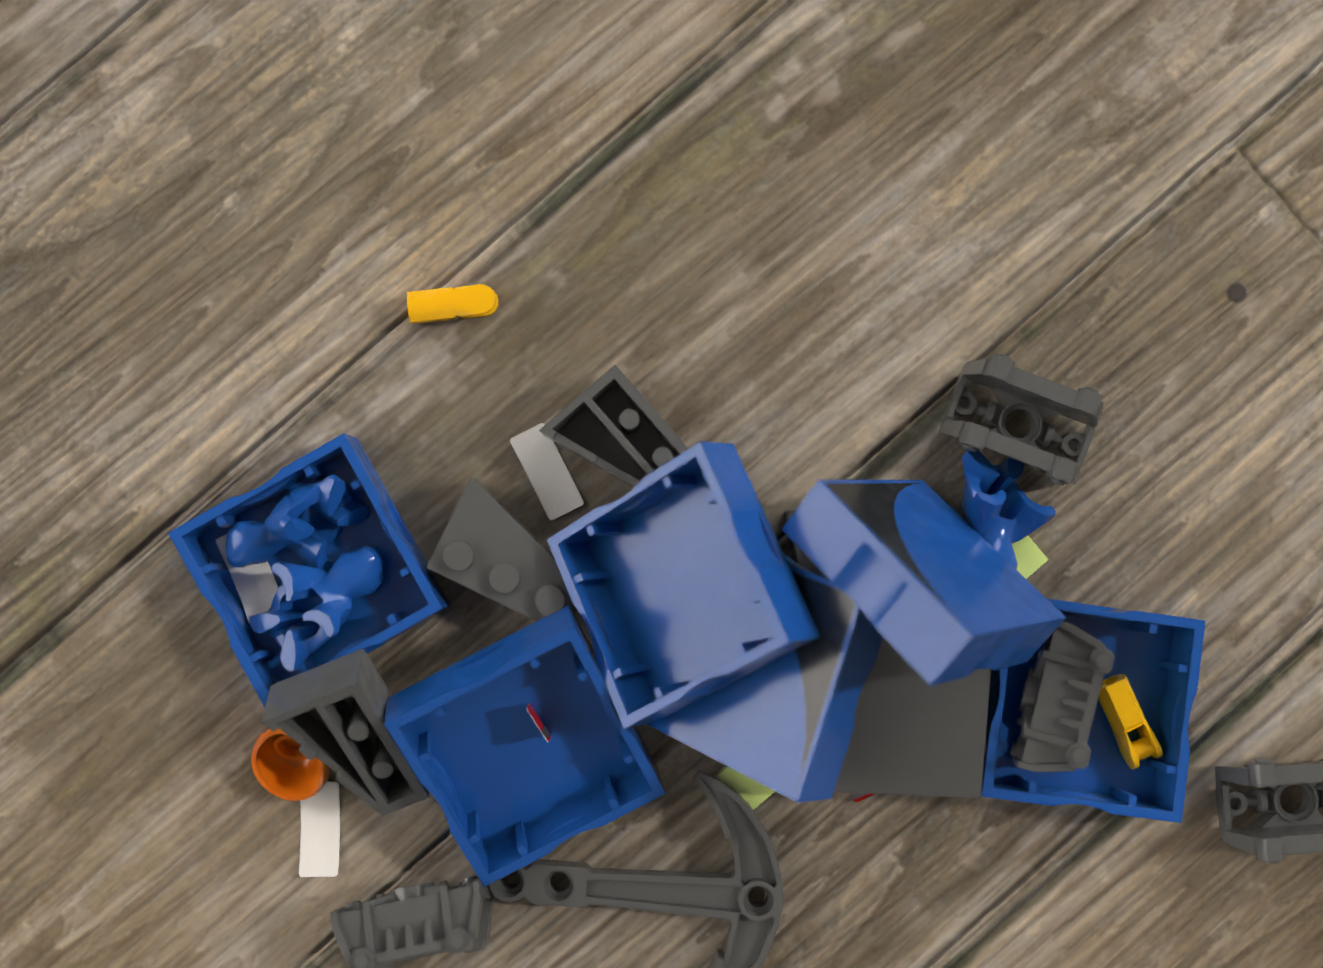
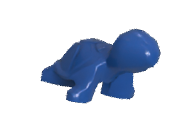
M967 450L961 459L965 478L962 496L964 518L975 531L1017 570L1018 563L1012 544L1020 541L1052 520L1056 515V511L1052 506H1042L1033 502L1017 485V481L1024 471V464L1022 462L1007 459L1000 465H992L981 452Z
M330 475L318 483L298 486L289 491V494L279 501L266 518L265 523L255 521L236 522L228 531L226 538L227 561L233 567L240 568L247 565L266 563L278 551L287 547L311 567L329 572L334 562L327 558L325 554L326 546L335 540L343 526L357 524L367 519L369 510L363 503L352 499L345 487V482L336 475Z
M364 545L344 550L329 572L315 567L284 561L275 563L271 571L280 576L283 584L278 588L271 608L266 612L250 617V626L253 631L259 634H269L277 642L278 646L282 648L280 659L285 669L288 671L297 670L303 665L305 659L310 654L319 649L330 637L336 636L339 633L340 626L346 621L351 611L352 598L374 593L384 580V562L379 549Z

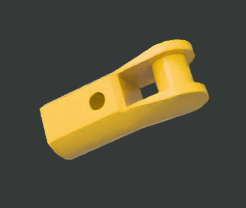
M483 284L461 286L454 289L448 287L407 292L408 314L412 324L457 320L459 317L492 315L499 305L497 294L490 287Z
M1118 674L1104 679L1098 700L1112 728L1119 751L1126 764L1134 770L1140 767L1139 761L1152 756L1158 759L1162 757L1161 745L1142 712L1125 674ZM1137 728L1141 738L1131 742L1127 732Z

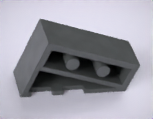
M616 365L539 430L545 437L632 488L642 478L689 449Z
M470 477L426 568L535 621L568 605L575 614L577 609L572 603L552 551L531 533L479 480Z
M363 648L270 686L261 722L273 732L278 728L299 743V752L308 759L313 760L317 757L337 773L336 780L381 815L389 814L429 798V791L419 782L384 725L387 698L392 696Z

